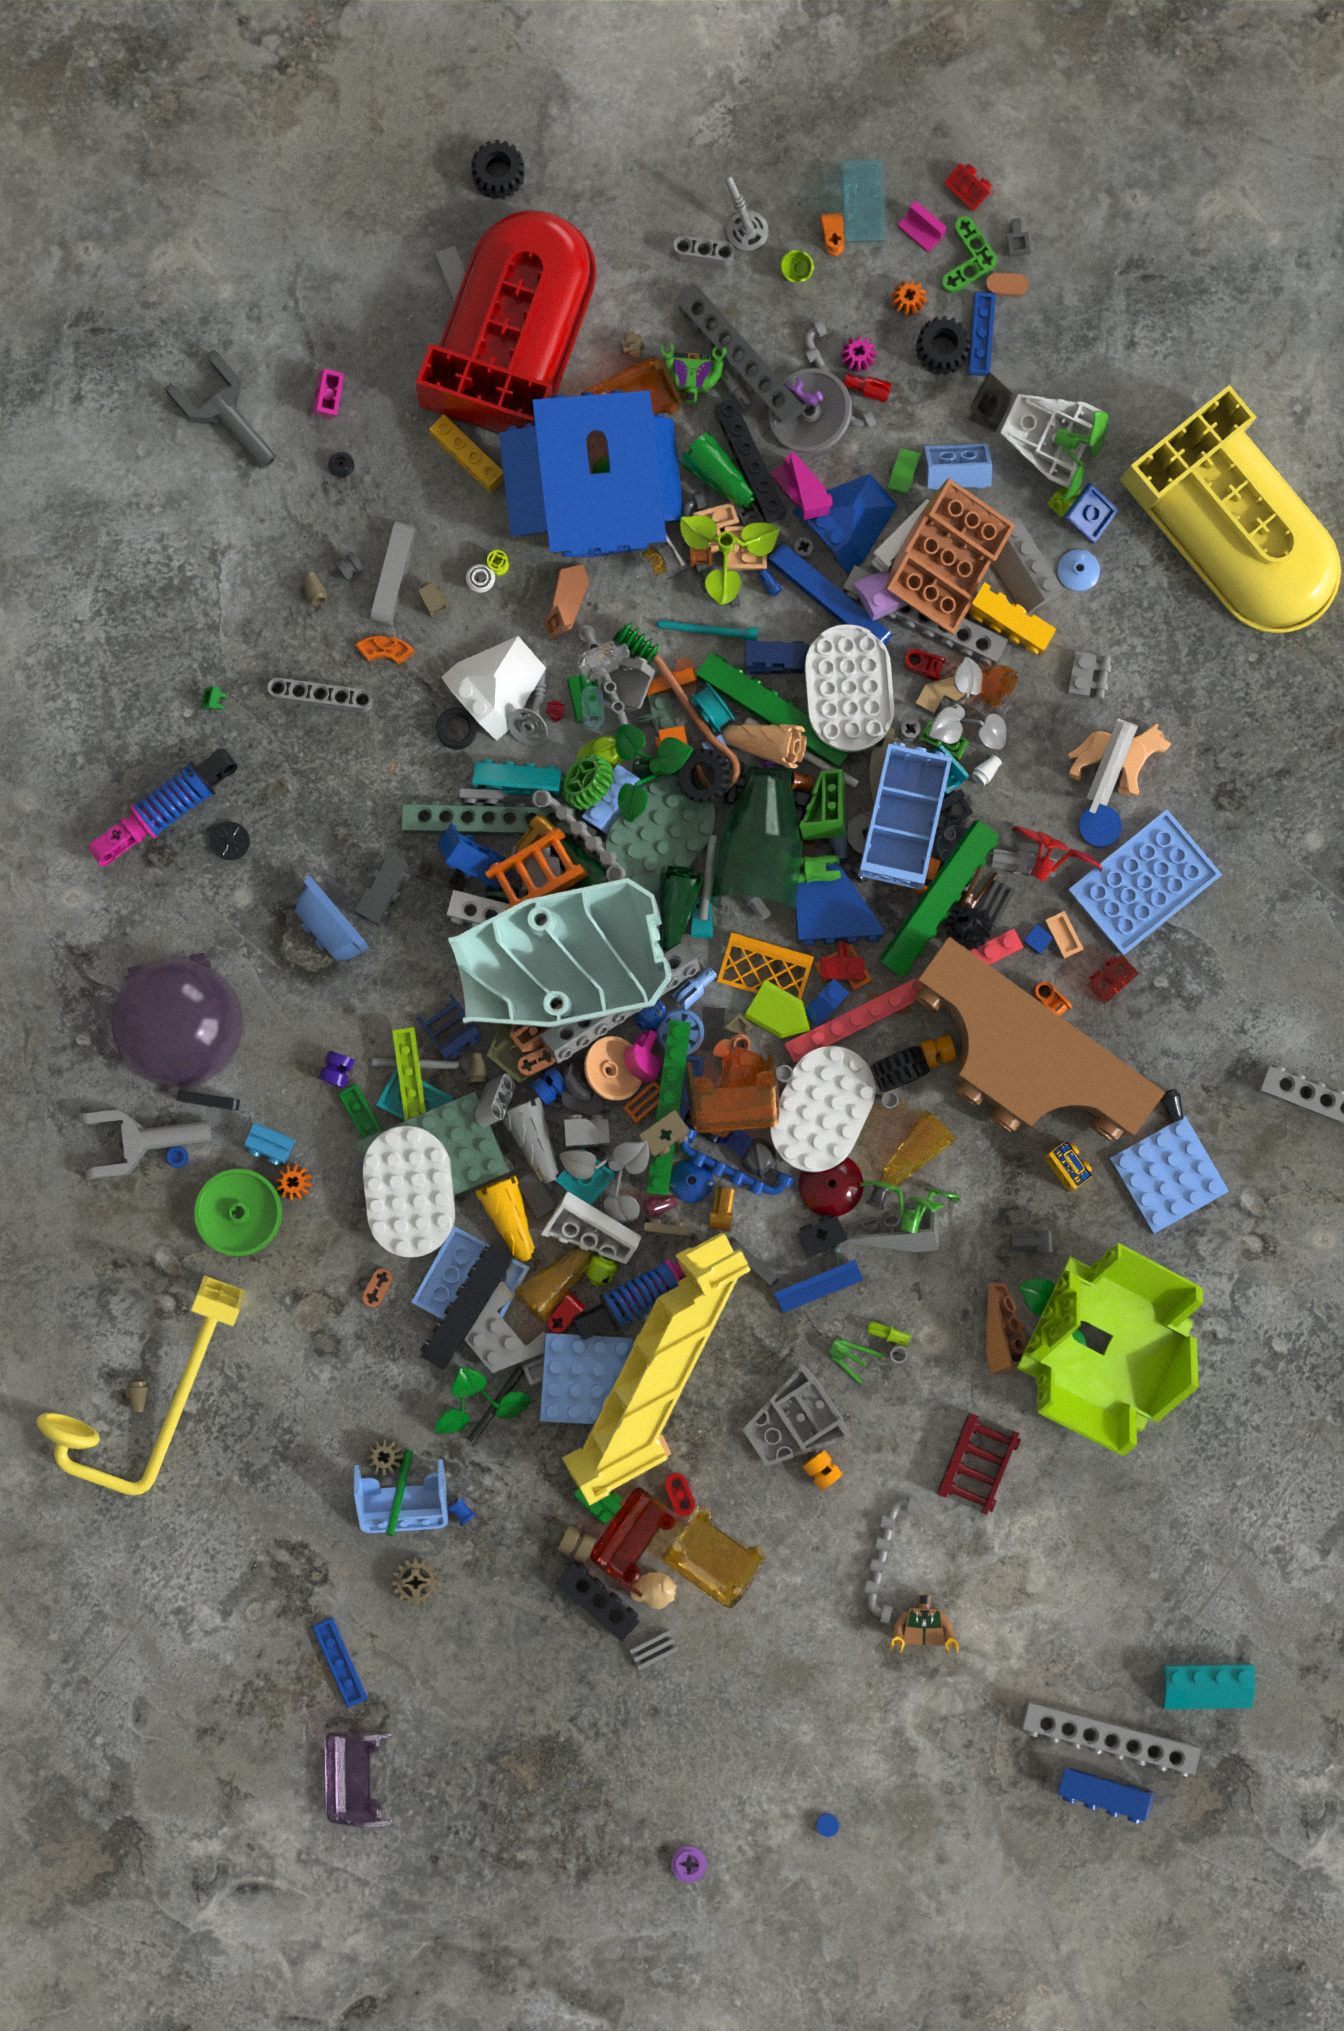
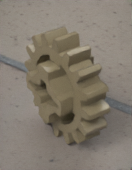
M417 1557L414 1558L413 1563L407 1559L405 1561L406 1567L400 1564L398 1568L401 1572H394L393 1574L398 1578L392 1582L393 1585L398 1586L394 1593L400 1592L399 1600L401 1601L406 1598V1605L414 1601L415 1607H417L421 1600L425 1605L427 1604V1597L433 1600L435 1597L432 1592L439 1591V1588L435 1586V1584L441 1582L440 1579H435L439 1572H433L431 1569L434 1564L432 1563L427 1566L426 1559H423L421 1563L418 1562ZM412 1568L411 1575L408 1578H402L404 1573ZM421 1568L426 1570L430 1577H425L421 1573ZM415 1576H418V1580L426 1581L419 1584L418 1588H415V1584H411V1582L407 1583L413 1580ZM424 1586H430L429 1591L421 1596V1589ZM403 1587H408L412 1591V1596L407 1594Z

